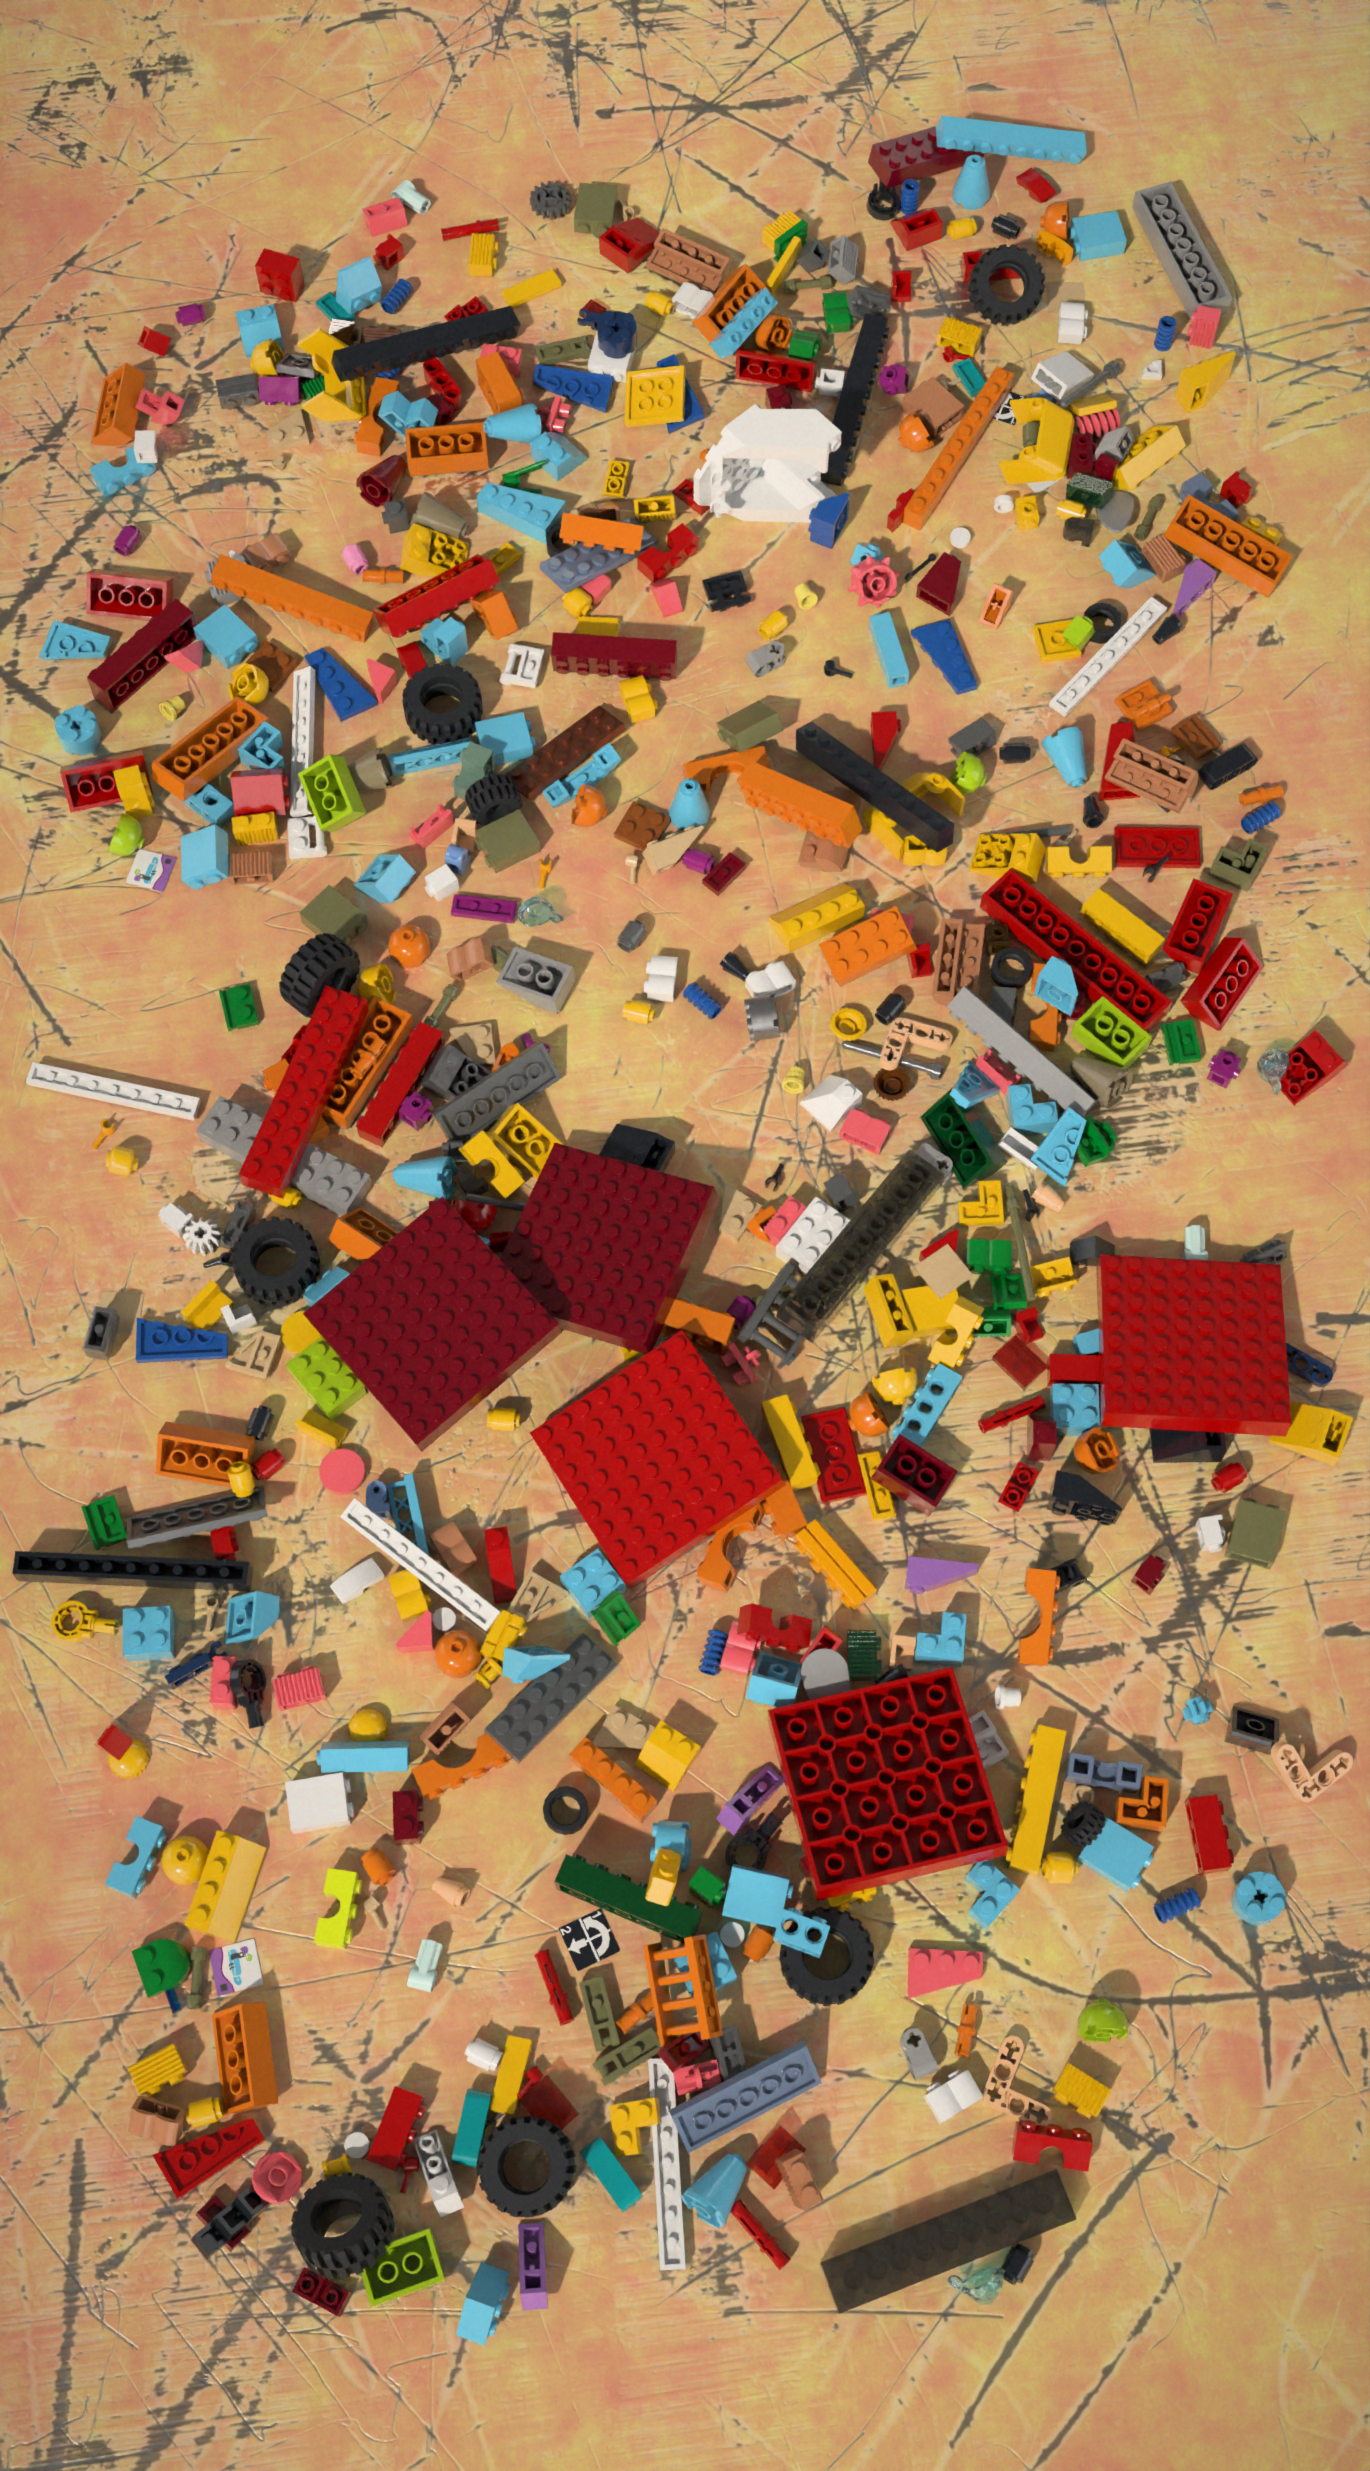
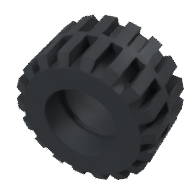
M493 774L483 777L472 784L465 795V800L473 820L482 826L488 825L520 809L523 805L515 781L510 775Z

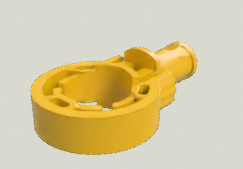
M67 1601L61 1604L55 1610L51 1619L54 1633L62 1640L70 1643L81 1641L84 1638H94L92 1633L102 1632L116 1635L119 1630L115 1628H119L120 1623L117 1619L98 1618L99 1612L97 1610H90L79 1601ZM68 1610L72 1613L78 1612L81 1616L80 1623L72 1631L65 1630L63 1626L66 1616L70 1614ZM59 1628L69 1636L62 1635Z

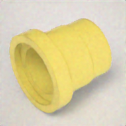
M800 584L795 588L794 593L801 609H810L817 603V595L811 591L807 584Z
M177 695L159 704L161 713L170 721H173L177 714L185 708V703Z
M790 1067L787 1077L782 1083L783 1089L794 1094L801 1093L804 1089L805 1071L800 1067Z

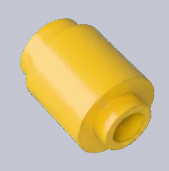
M973 217L952 220L949 222V226H947V234L954 241L970 237L977 231L976 222Z
M650 291L645 299V306L649 310L664 317L672 314L675 307L671 297L658 291Z
M1068 499L1065 501L1060 500L1056 516H1060L1062 520L1079 524L1080 521H1084L1087 509H1084L1085 504Z
M774 610L760 622L758 627L759 634L766 640L775 638L788 626L787 616L782 611Z
M633 999L631 1001L626 1000L622 1017L627 1018L628 1021L648 1025L649 1021L653 1022L655 1009L652 1008V1004Z
M290 1185L284 1199L268 1194L273 1202L290 1211L294 1208H299L303 1201V1197H301L302 1192Z
M494 1407V1409H488L487 1427L502 1431H515L516 1427H520L521 1413H517L516 1408Z
M243 1461L234 1462L227 1470L232 1491L236 1493L237 1497H247L253 1494L255 1487L250 1465Z
M212 2096L191 2102L188 2105L189 2109L185 2110L188 2125L193 2124L194 2128L218 2122L219 2118L224 2117L220 2097L213 2098Z

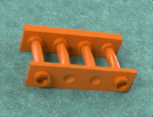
M706 1934L684 1938L685 1946L662 1950L661 1942L643 1945L660 2047L676 2039L677 2035L700 2032L702 2040L723 2036ZM687 1956L689 1971L666 1975L665 1959ZM692 1982L694 1996L671 2000L668 1985ZM696 2007L698 2022L675 2025L673 2010Z

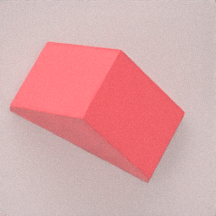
M666 578L649 584L650 590L664 618L683 612L675 581Z
M203 640L180 648L164 657L185 674L201 669L204 648Z
M367 659L368 671L378 704H383L397 683L396 671L377 661Z
M428 1609L395 1644L400 1653L434 1651L433 1617Z

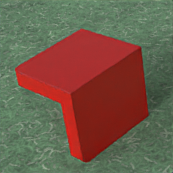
M892 271L891 302H911L912 271Z
M144 326L138 345L156 354L165 356L171 338Z
M930 944L916 945L917 950L907 954L911 977L931 976L933 971L930 962Z
M1035 1306L1015 1314L1012 1321L1023 1345L1032 1343L1044 1336L1037 1322L1039 1313Z

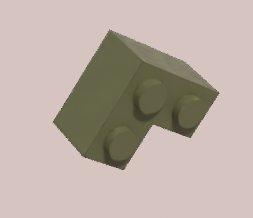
M1249 838L1242 854L1221 846L1213 861L1209 875L1248 892L1265 859L1269 846Z

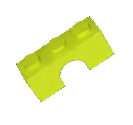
M328 1868L323 1893L327 1897L337 1898L340 1901V1910L332 1918L318 1917L314 1938L316 1945L346 1950V1944L351 1943L353 1929L350 1928L351 1919H355L357 1914V1904H354L355 1896L360 1894L362 1880L359 1879L357 1872Z

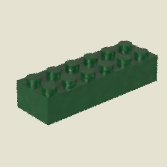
M573 1853L572 1856L565 1855L554 1881L556 1890L685 1944L684 1938L696 1935L702 1920V1912L698 1910L699 1906L688 1901L685 1904L677 1902V1897L672 1895L668 1906L648 1901L645 1898L648 1884L640 1882V1885L631 1882V1877L618 1872L616 1876L609 1873V1868L604 1865L595 1863L593 1866L586 1863V1858Z

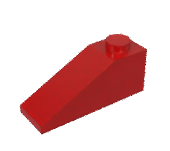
M896 711L871 712L870 726L873 763L880 771H882L897 740V732H901V719H897Z
M507 1526L484 1529L494 1603L512 1602L517 1594Z

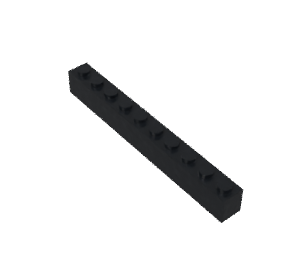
M507 306L334 350L331 364L340 382L353 381L356 378L372 376L378 372H388L397 367H407L410 364L422 363L428 359L442 358L445 355L460 353L471 348L476 349L485 343L495 344L501 340H511L517 337L521 324L512 306Z
M865 313L832 422L842 432L841 445L836 451L829 453L828 471L821 473V482L841 486L843 478H847L849 470L847 463L852 461L853 451L851 450L852 447H856L858 441L856 433L861 431L863 419H861V416L866 414L868 405L866 400H870L872 394L870 386L871 384L874 385L877 373H875V369L880 368L881 357L879 356L884 354L886 346L884 339H888L890 334V327L887 326L888 318Z
M811 721L796 730V750L935 852L938 853L953 844L954 823L814 722Z
M15 1551L12 1574L18 1581L251 1592L253 1568L248 1561Z

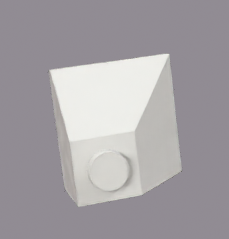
M829 1075L800 1102V1105L827 1130L832 1132L847 1118L851 1109L856 1110L861 1105L863 1093L847 1079Z

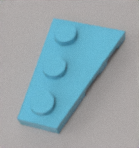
M54 620L39 657L41 660L105 658L112 639L110 636Z
M969 1061L950 1095L958 1105L966 1109L997 1095L1001 1088L975 1064Z
M1070 1107L1064 1111L1029 1159V1161L1038 1166L1041 1171L1062 1187L1066 1186L1067 1177L1074 1161L1073 1158L1087 1121Z

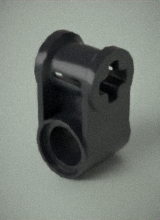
M1077 1558L1070 1559L1061 1565L1051 1568L1056 1570V1575L1060 1576L1059 1590L1055 1589L1054 1594L1068 1588H1074L1087 1581V1577L1083 1576L1077 1564L1079 1562Z

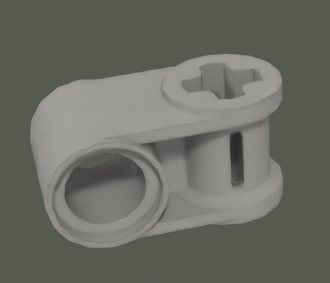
M779 641L770 642L750 652L745 657V662L755 677H762L785 663V647Z
M922 1143L910 1159V1163L915 1169L925 1173L937 1182H947L952 1176V1160L927 1143Z
M912 2028L904 2032L900 2038V2044L914 2080L938 2071L936 2060L929 2049L922 2031ZM909 2034L912 2037L918 2038V2042L915 2043L916 2047L913 2044L908 2045Z

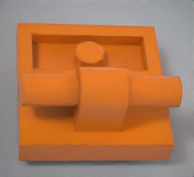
M1150 680L1116 697L1114 701L1127 720L1132 722V726L1137 733L1168 717L1173 711L1167 703L1171 700L1169 693L1161 695Z

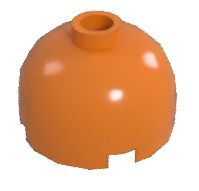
M1058 201L1050 204L1046 208L1044 216L1040 218V227L1063 241H1068L1069 202Z
M768 314L755 328L754 338L758 347L762 351L777 354L776 352L779 349L784 351L792 336V330L789 329L791 321L779 314Z
M915 411L902 420L899 426L900 437L898 440L903 449L907 447L911 452L921 453L935 446Z
M582 784L575 797L576 807L572 809L571 823L581 827H591L597 824L601 817L605 818L608 806L605 805L604 795L599 789Z
M406 924L392 932L389 937L388 949L391 959L398 963L399 966L415 968L422 965L427 957L429 958L431 943L428 934L422 928Z
M869 1391L858 1395L851 1402L849 1407L851 1418L848 1420V1423L854 1432L858 1430L863 1436L877 1437L890 1430V1425L882 1409L880 1410L876 1405L878 1402Z
M1100 1427L1092 1428L1082 1433L1074 1445V1456L1079 1467L1085 1472L1094 1475L1110 1472L1118 1465V1462L1115 1463L1116 1457L1119 1456L1117 1443L1109 1432L1104 1433L1100 1430L1102 1429Z
M452 1630L445 1633L438 1640L434 1658L438 1668L445 1675L451 1678H464L478 1669L481 1662V1647L478 1640L471 1633L464 1630Z

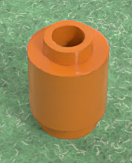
M374 1848L362 1856V1866L375 1885L381 1884V1886H384L394 1878L395 1869L383 1851Z
M762 1924L759 1928L754 1926L743 1945L744 1950L742 1954L759 1963L761 1958H765L774 1943L772 1936L774 1931Z

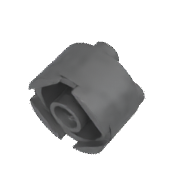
M774 994L744 999L750 1040L759 1041L781 1037Z

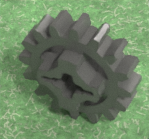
M548 181L547 185L541 182V187L535 186V191L530 192L531 209L536 211V216L542 214L543 219L547 216H550L551 220H553V216L560 218V213L566 215V209H570L571 195H569V189H565L564 184L558 186L557 181L554 184Z

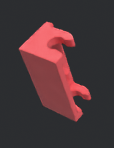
M398 197L362 209L367 228L369 227L372 237L407 226L405 209Z
M440 803L437 806V811L416 829L414 826L409 829V837L424 850L454 824L452 811L450 809L445 811L443 804Z
M990 1048L985 1056L981 1054L977 1058L976 1066L1001 1088L1000 1091L1005 1096L1008 1086L1020 1085L1022 1083V1077L1019 1074L1015 1075L994 1057L993 1051Z

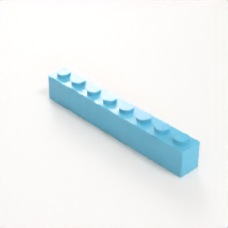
M944 115L941 116L936 125L937 147L992 153L1001 156L1009 155L1019 158H1034L1036 160L1042 159L1071 164H1080L1087 153L1086 138L1083 132Z

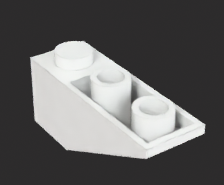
M437 2130L415 2138L413 2142L433 2202L440 2217L464 2208Z

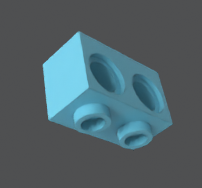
M790 1907L789 1910L783 1909L773 1941L820 1958L830 1926L826 1925L827 1921L816 1916H813L812 1919L804 1917L802 1911ZM787 1921H793L797 1924L798 1929L794 1933H788L784 1929V1924ZM810 1930H817L821 1934V1939L817 1942L810 1941L807 1933Z

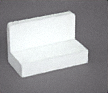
M1009 1127L997 1145L1032 1171L1036 1170L1038 1166L1029 1161L1038 1146Z

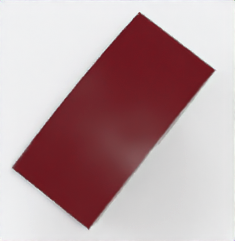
M305 2267L292 2290L293 2293L338 2317H341L352 2295V2292Z

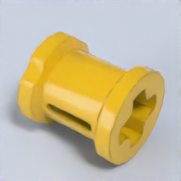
M490 1657L487 1659L488 1663L478 1673L475 1672L473 1674L476 1680L486 1689L491 1687L490 1684L499 1674L502 1675V1668Z
M347 2153L342 2154L340 2158L328 2162L326 2160L322 2161L326 2180L329 2179L328 2176L333 2174L342 2176V2173H352Z

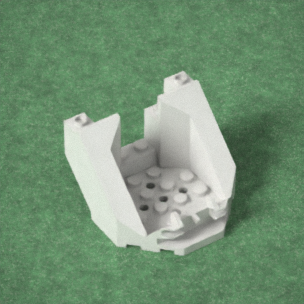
M754 404L723 428L720 433L723 437L718 445L713 444L705 457L707 461L702 470L698 468L694 474V501L698 505L710 506V512H715V517L722 518V513H727L742 521L811 523L809 515L812 508H816L819 501L837 496L820 480L821 473L828 471L829 453L836 451L841 445L842 432L817 409H785L782 407L781 409H763L758 404Z

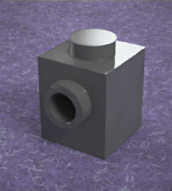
M815 238L802 246L796 261L810 273L820 269L825 264L830 250Z
M404 500L384 503L385 512H381L384 524H388L390 534L409 530Z
M843 1172L824 1182L839 1213L859 1203Z

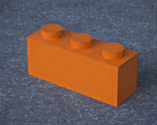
M779 1463L774 1465L786 1485L764 1499L761 1505L765 1515L770 1514L773 1521L770 1525L774 1535H779L781 1541L796 1536L808 1524L785 1472Z

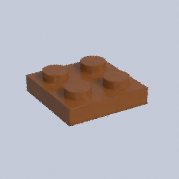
M267 640L246 661L247 664L255 665L265 672L269 679V691L272 693L299 666L298 660Z
M633 801L614 832V838L644 851L648 843L661 839L670 823V817Z

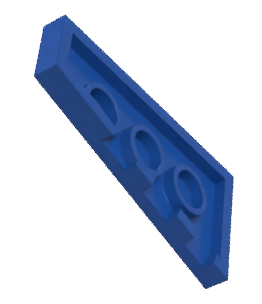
M675 354L657 361V368L680 366ZM686 377L684 421L667 423L669 434L705 418Z
M536 365L533 377L534 386L606 413L614 382L613 376Z
M950 619L911 629V636L917 639L922 650L931 657L932 663L941 670L943 677L957 695L977 690L976 680Z
M324 648L304 656L308 666L315 669V678L341 722L378 705L377 700Z
M137 1318V1363L228 1359L227 1334L201 1329H188L185 1326H172L164 1322H151Z

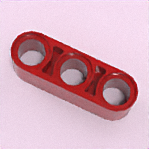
M432 358L423 363V370L427 384L434 393H438L442 399L445 398L449 405L452 404L454 411L460 410L462 407L460 387L438 359Z

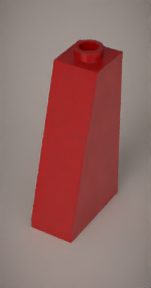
M1132 722L1111 724L1098 795L1099 801L1140 798L1139 795L1105 779L1108 770L1115 760L1113 756L1123 738L1135 743Z

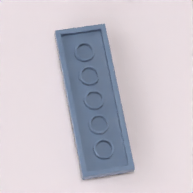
M633 517L622 521V523L642 526ZM643 528L640 551H635V555L623 553L621 548H615V551L603 550V545L595 544V548L585 547L583 542L541 562L540 570L561 590L568 593L638 557L651 546L657 547L658 540Z
M801 2041L670 2109L669 2112L689 2153L822 2082L804 2041Z

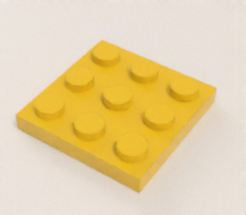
M684 365L627 372L626 427L684 421L686 375Z

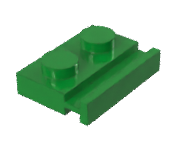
M802 219L774 240V254L776 255L774 260L777 263L794 236L801 239L802 246L807 243L805 239L807 238L808 223Z
M250 984L228 988L229 990L226 991L219 990L229 1032L236 1028L243 1029L259 1025Z
M1193 1019L1175 1021L1170 1024L1162 1023L1161 1030L1169 1066L1175 1063L1200 1062L1201 1053Z
M1022 1273L1000 1274V1277L990 1275L994 1310H997V1307L1014 1310L1027 1308Z
M114 1495L92 1502L90 1505L81 1506L96 1551L102 1547H108L127 1540V1532Z
M616 1589L598 1604L599 1607L595 1611H590L608 1639L615 1646H618V1642L622 1638L626 1639L641 1625L621 1593Z

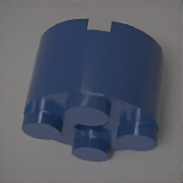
M606 311L597 324L598 347L607 357L614 359L624 358L626 354L632 353L636 349L637 326L631 313Z

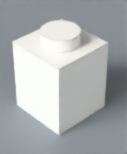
M447 864L425 876V890L430 897L434 896L438 902L459 890L458 879Z

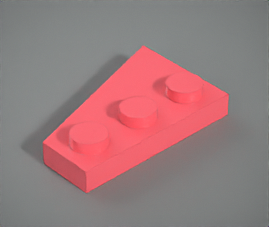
M909 1948L907 1999L981 1979L983 1952Z

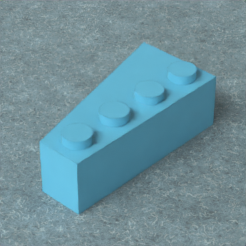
M487 482L477 495L479 512L546 544L548 532L552 527L561 524L563 513H567L566 501L493 483Z

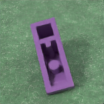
M1199 558L1192 564L1189 563L1183 570L1184 576L1173 611V615L1177 618L1214 584L1217 572Z
M908 1556L905 1589L910 1590L914 1594L932 1591L976 1575L979 1564Z
M766 1765L725 1804L716 1820L732 1835H735L782 1786L784 1779L769 1765Z
M544 2222L518 2224L522 2310L547 2309L548 2289Z

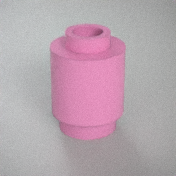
M350 544L344 548L342 557L352 573L362 575L363 569H369L368 560L359 545Z

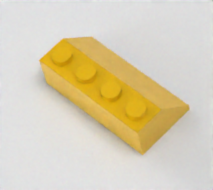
M1177 425L1151 426L1134 439L1135 441L1122 463L1119 462L1114 487L1117 490L1130 491L1138 486L1137 483L1149 478L1154 470L1163 467L1167 460L1180 454V450L1186 445Z
M842 883L769 917V921L790 953L863 919L865 905L854 888Z
M217 1830L184 1926L189 1930L235 1943L267 1848L242 1837Z

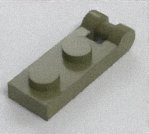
M581 336L535 346V352L539 365L547 366L579 358L589 359L591 348L588 347L590 344L588 337Z
M603 1976L579 1982L596 2052L602 2051L603 2047L619 2046L620 2042ZM608 2028L610 2035L600 2038L599 2030Z
M650 2027L598 2059L592 2065L595 2071L600 2072L603 2085L607 2086L657 2055L663 2046L660 2047L659 2038L653 2028ZM612 2061L617 2067L613 2072L607 2066Z

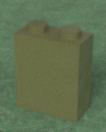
M589 183L579 184L574 214V232L602 235L614 225L618 201V186Z
M760 701L717 722L719 739L740 753L783 731L778 713Z
M520 809L475 830L476 839L474 844L479 852L482 851L484 853V860L489 868L492 867L495 873L540 852V841Z
M330 885L299 913L301 922L316 935L323 933L334 934L348 946L358 934H362L366 930L368 925L366 914Z
M1239 1499L1235 1506L1224 1557L1270 1569L1275 1561L1285 1511L1280 1510L1276 1505L1267 1504L1265 1506L1258 1504L1254 1499Z

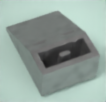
M447 1044L439 1049L420 1085L436 1096L451 1101L492 1072L450 1044Z

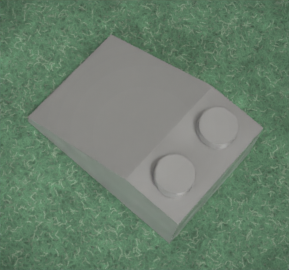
M514 947L496 982L538 1008L558 1014L576 978L573 966Z

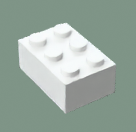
M815 1197L777 1244L776 1257L785 1263H790L795 1267L796 1271L812 1281L851 1232L852 1221Z

